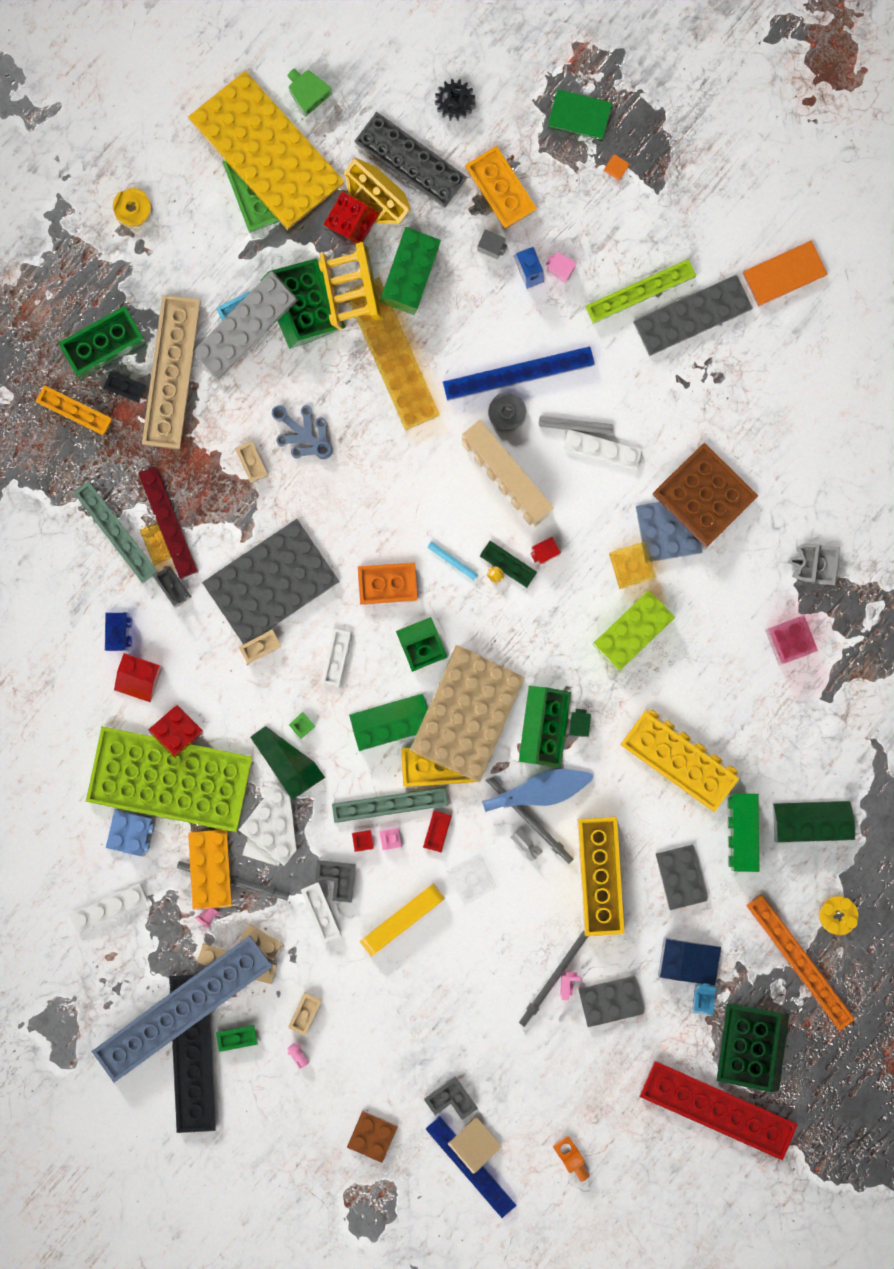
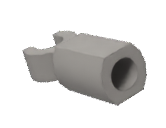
M521 828L510 837L522 851L526 852L527 858L532 862L537 858L533 852L537 856L543 852L540 847L534 846L533 841Z

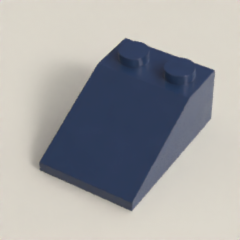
M664 938L658 976L677 981L716 985L721 947Z

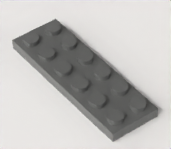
M736 274L637 319L633 324L650 357L749 312L753 307Z

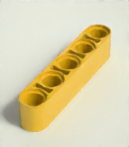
M434 883L360 940V944L372 957L445 899L444 895Z

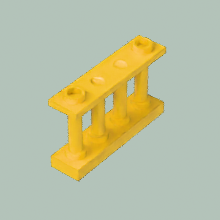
M363 242L356 244L357 250L353 254L329 260L324 253H321V260L318 261L319 268L324 274L331 309L329 319L331 325H334L338 330H343L341 321L367 314L375 321L382 319L369 251ZM353 261L359 262L360 268L358 271L332 278L331 267ZM359 278L363 280L364 286L362 289L336 296L334 285ZM363 296L367 298L368 304L365 307L339 314L337 303Z

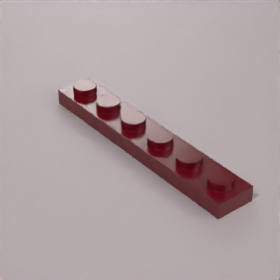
M154 466L139 472L138 475L179 578L183 579L198 573L157 467Z

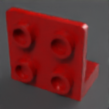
M341 192L324 225L357 244L364 242L380 213L363 202Z

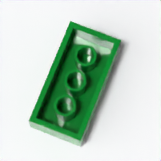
M405 227L379 303L415 315L441 242L440 239Z
M123 306L60 341L58 344L74 373L81 380L144 345L146 341L129 311Z

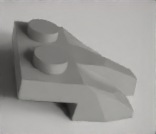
M804 543L796 547L800 557H790L788 561L789 564L798 567V571L792 575L793 578L813 584L836 586L840 547Z

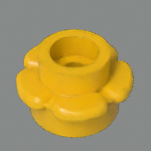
M496 566L489 568V572L486 575L491 581L499 584L501 580H504V572Z

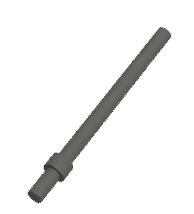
M493 777L487 782L499 795L507 792ZM521 805L512 806L552 847L551 850L556 855L559 854L568 864L574 860L564 849L565 846L560 841L557 842Z
M179 861L177 869L190 872V864ZM230 876L232 885L263 893L269 898L276 897L286 901L289 899L290 893L275 889L276 887L270 885L266 887Z
M584 930L533 1003H529L526 1013L518 1022L525 1027L532 1016L536 1015L540 1010L539 1006L589 937L584 935Z

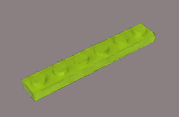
M689 259L594 301L586 305L585 309L592 324H595L695 278L696 273Z

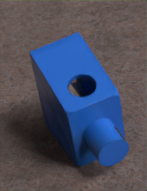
M534 247L513 255L526 289L544 283V272Z

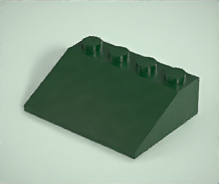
M727 1004L716 1081L767 1092L779 1091L790 1013Z

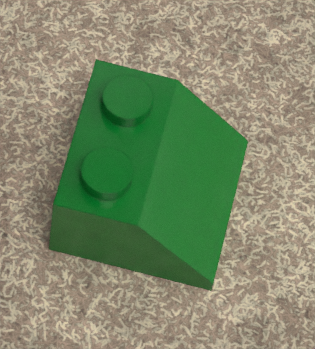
M431 617L396 631L412 672L447 658Z

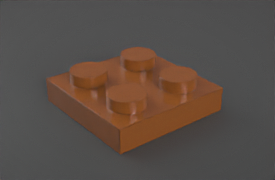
M362 1110L347 1148L383 1163L398 1126Z

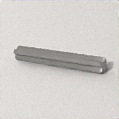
M540 416L538 421L539 427L570 429L612 435L614 429L613 424Z

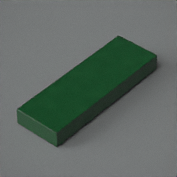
M492 541L488 542L479 555L480 558L492 566L500 568L504 574L525 588L529 586L537 574V571Z

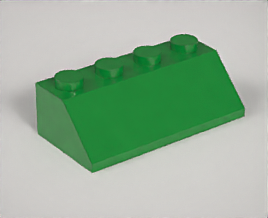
M528 687L518 762L561 768L571 692L548 687Z
M423 693L350 714L349 717L359 752L417 735L427 712Z
M730 794V798H727V808L731 809V817L727 818L728 829H731V836H728V848H731V856H728V867H731V871L760 872L759 794Z

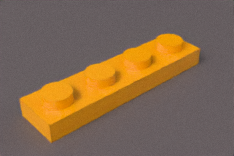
M45 385L35 401L37 404L102 436H105L113 421L112 418Z

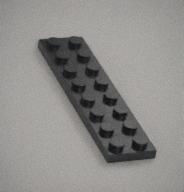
M196 974L169 976L170 993ZM210 1012L172 1040L176 1133L216 1131Z

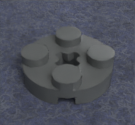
M509 392L500 393L493 398L489 405V420L500 431L515 430L525 420V403L515 394ZM504 407L512 409L513 412L510 413L509 417L502 414Z

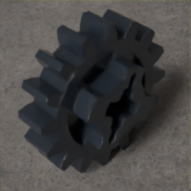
M451 79V84L445 81L444 88L438 87L440 93H435V98H437L435 105L439 106L437 112L443 111V118L448 115L449 121L453 117H456V120L459 121L460 116L466 119V113H472L470 107H475V102H473L475 95L472 94L473 88L467 89V82L462 85L461 79L457 83ZM446 93L447 98L443 102L442 99L444 94ZM452 97L455 98V100L458 99V103H456V101H452ZM468 98L467 105L464 107L463 102Z

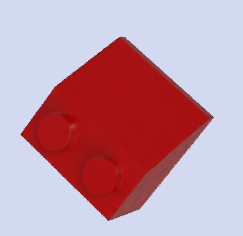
M123 653L117 670L114 691L150 703L163 666Z

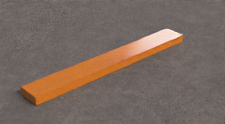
M760 894L746 905L836 1028L841 1031L853 1022L855 1018L765 897Z

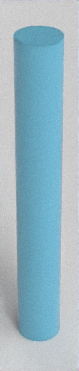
M432 541L428 545V549L473 581L478 576L477 573Z

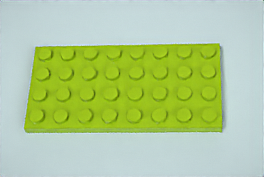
M101 726L85 802L237 832L253 757L190 744L174 758L153 736Z

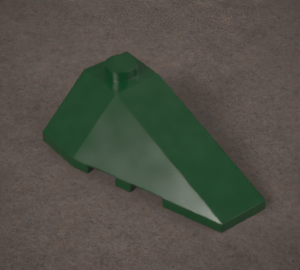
M267 726L250 737L292 800H295L326 778L313 760Z

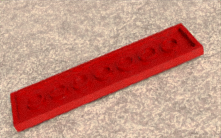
M655 1060L639 1097L782 1161L798 1126L793 1121Z

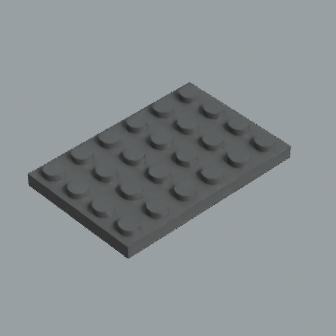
M295 519L204 580L202 584L244 645L261 636L340 581L298 519Z

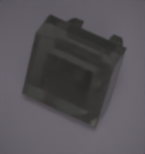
M477 194L472 198L475 205L468 209L472 216H477L480 213L487 216L493 212L482 195Z

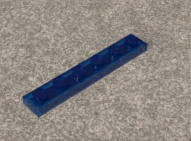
M440 1115L425 1128L501 1218L517 1206L484 1166L473 1174L451 1149L448 1143L457 1134Z

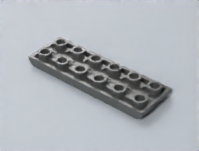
M377 111L354 141L361 149L444 208H446L468 178Z

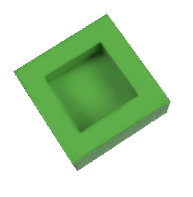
M303 712L289 724L300 739L304 738L316 727Z

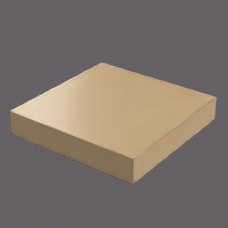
M477 1117L473 1118L448 1143L473 1174L502 1147Z

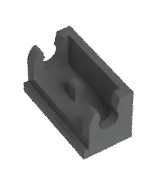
M165 566L160 572L152 574L175 608L192 597L171 566Z

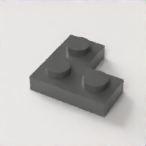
M317 860L315 880L334 881L332 901L352 903L356 864Z
M456 1076L424 1098V1101L434 1115L451 1104L463 1120L478 1109Z

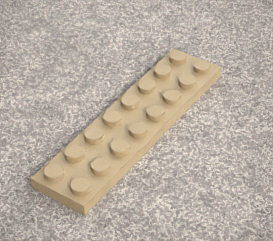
M162 295L142 445L181 450L193 352L201 305L200 299Z

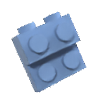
M114 810L105 848L143 857L149 851L150 842L147 841L149 834L152 835L155 823H152L153 819Z

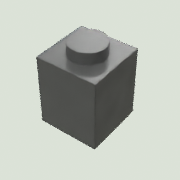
M485 229L478 243L477 251L498 260L499 256H503L508 245L505 244L506 238Z

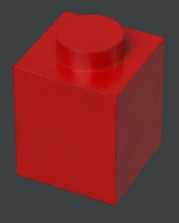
M553 537L532 546V552L530 553L534 563L538 562L539 565L561 554Z

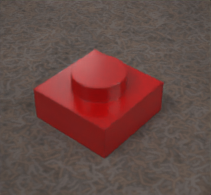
M371 830L352 833L354 852L374 849Z

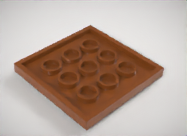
M705 442L652 493L706 548L758 497Z

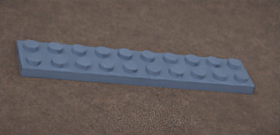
M249 935L91 1052L113 1083H115L273 966L251 935Z

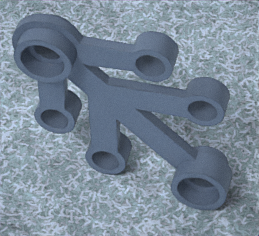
M277 405L272 409V416L276 421H283L299 434L291 436L279 435L276 438L279 446L284 447L287 444L308 442L313 446L308 448L293 447L291 450L293 458L299 459L305 455H316L319 459H328L332 455L333 447L330 442L326 441L325 428L327 422L324 418L320 417L315 421V425L318 428L319 441L312 436V409L310 406L305 405L301 408L304 428L287 415L285 407ZM306 408L310 410L308 415L303 413V410ZM282 411L283 416L277 417L276 413ZM320 420L325 422L322 427L318 426ZM282 437L286 439L284 444L279 443V439ZM326 447L327 452L321 453L320 449ZM296 449L300 450V455L298 456L293 454Z

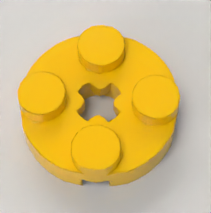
M128 188V190L119 192L114 198V215L125 226L140 227L151 214V202L142 190ZM135 203L137 209L129 212L127 206Z
M833 896L825 900L821 906L819 921L822 927L829 933L845 935L857 926L858 910L850 899ZM837 910L844 914L840 921L833 917Z

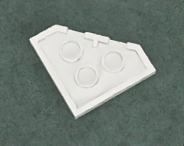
M274 785L239 831L283 866L286 865L296 852L290 796Z

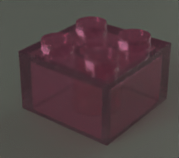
M804 615L765 630L779 666L818 651Z

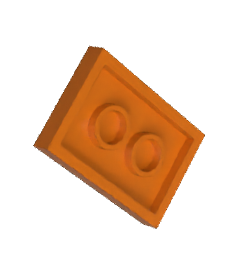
M415 562L358 566L360 605L418 601Z

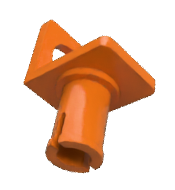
M569 1136L553 1145L554 1150L563 1161L569 1173L574 1171L580 1182L590 1177V1173L583 1165L585 1160ZM569 1144L571 1146L570 1151L562 1153L560 1151L562 1145Z

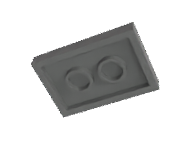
M693 844L655 854L669 910L707 901Z
M635 975L578 989L587 1027L644 1014Z

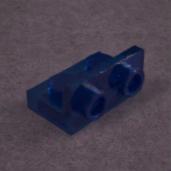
M105 612L104 651H129V647H132V636H129V628H132L133 620L128 612Z

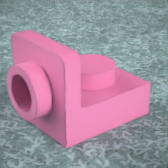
M566 972V975H561V1000H569V996H573V984H570V981H582V977L577 976L578 972Z

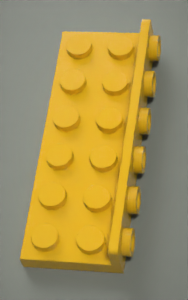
M645 709L620 745L715 812L740 779V776L737 774L739 771L731 765L727 767L721 763L723 760L716 754L710 755L707 753V748L702 744L693 743L687 733L683 731L679 733L674 729L676 727L668 720L665 722L659 718L660 715L653 709Z

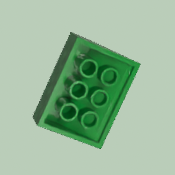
M317 258L271 270L298 299L278 320L289 349L305 345L339 331L334 325H331L329 319L331 309L324 274L319 268ZM268 271V272L260 279V281H262L271 271ZM341 321L342 329H344L346 326L344 321Z

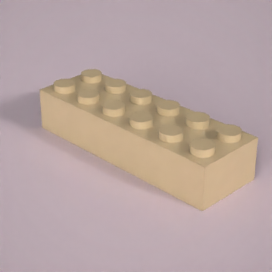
M478 420L462 434V446L468 453L471 451L474 454L475 462L480 467L484 466L487 469V476L491 481L496 480L501 493L511 498L510 503L517 511L520 509L523 512V519L528 525L533 524L536 527L553 512L554 507L481 420Z

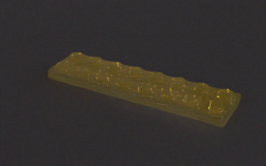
M378 277L374 281L378 300H380L384 286L380 277ZM362 284V285H360V286H357V287H355V288H353V289H350V290L346 291L345 293L362 289V287L364 286V284ZM364 296L348 300L352 310L365 307L368 304L367 298H364ZM379 303L382 319L375 321L367 314L355 318L403 428L407 431L440 417V414L393 307Z

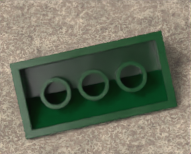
M850 801L773 803L774 842L855 840V820Z

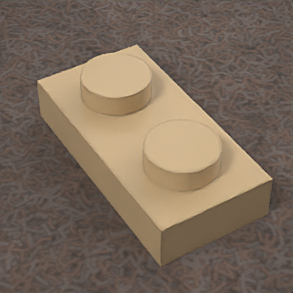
M253 441L235 448L250 483L268 476Z
M272 629L240 646L239 649L246 663L250 664L282 646Z
M249 924L240 942L251 935L264 955L274 960L283 943Z
M304 992L288 1028L305 1036L322 1000Z

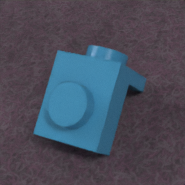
M700 984L694 990L693 1013L711 1016L714 1014L716 987H712L710 984Z

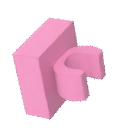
M399 828L379 831L383 850L402 847Z

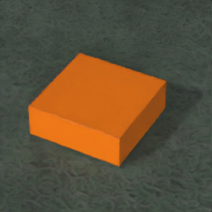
M614 154L603 171L620 181L630 164Z

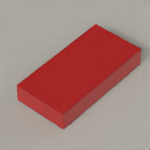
M433 810L423 848L442 852L452 815Z

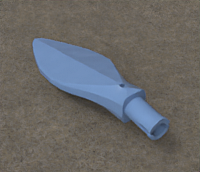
M568 769L544 771L533 776L520 786L501 793L500 796L482 800L485 812L501 807L507 808L519 805H555L569 799L592 781L594 775L589 772Z

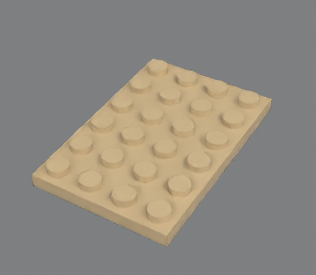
M455 645L410 751L480 783L525 677L470 650Z

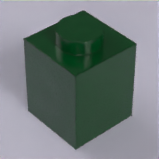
M575 709V712H571L570 736L589 737L591 714H588L587 710Z

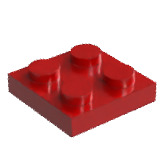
M178 705L173 707L148 729L149 733L174 758L203 734V730Z

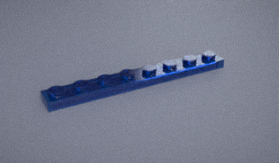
M589 346L443 381L442 383L446 400L450 401L595 366L591 347Z

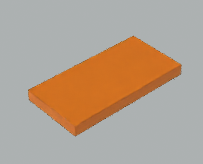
M812 240L743 271L744 278L758 307L828 275Z

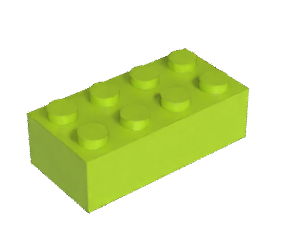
M648 590L592 645L619 672L676 617Z

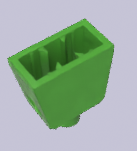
M294 68L287 74V77L293 82L288 87L289 92L305 117L332 95V88L310 70H306L301 75Z

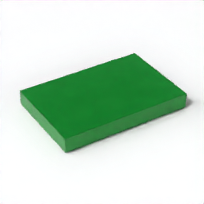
M557 89L548 127L603 140L612 103Z

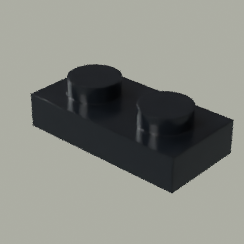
M110 371L103 389L140 403L147 386Z

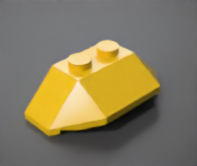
M354 158L344 171L349 195L380 213L375 221L377 224H400L411 210L405 193L378 167Z

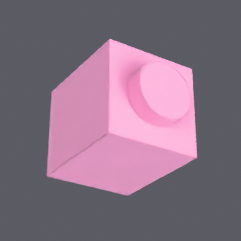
M557 251L555 256L551 255L546 262V265H548L547 272L566 283L576 268L577 263Z

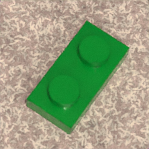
M255 1025L216 1032L219 1052L258 1045Z

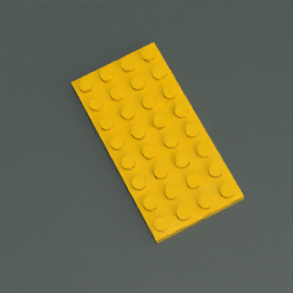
M246 71L188 116V120L246 185L249 186L263 204L267 206L287 231L345 183L340 175Z

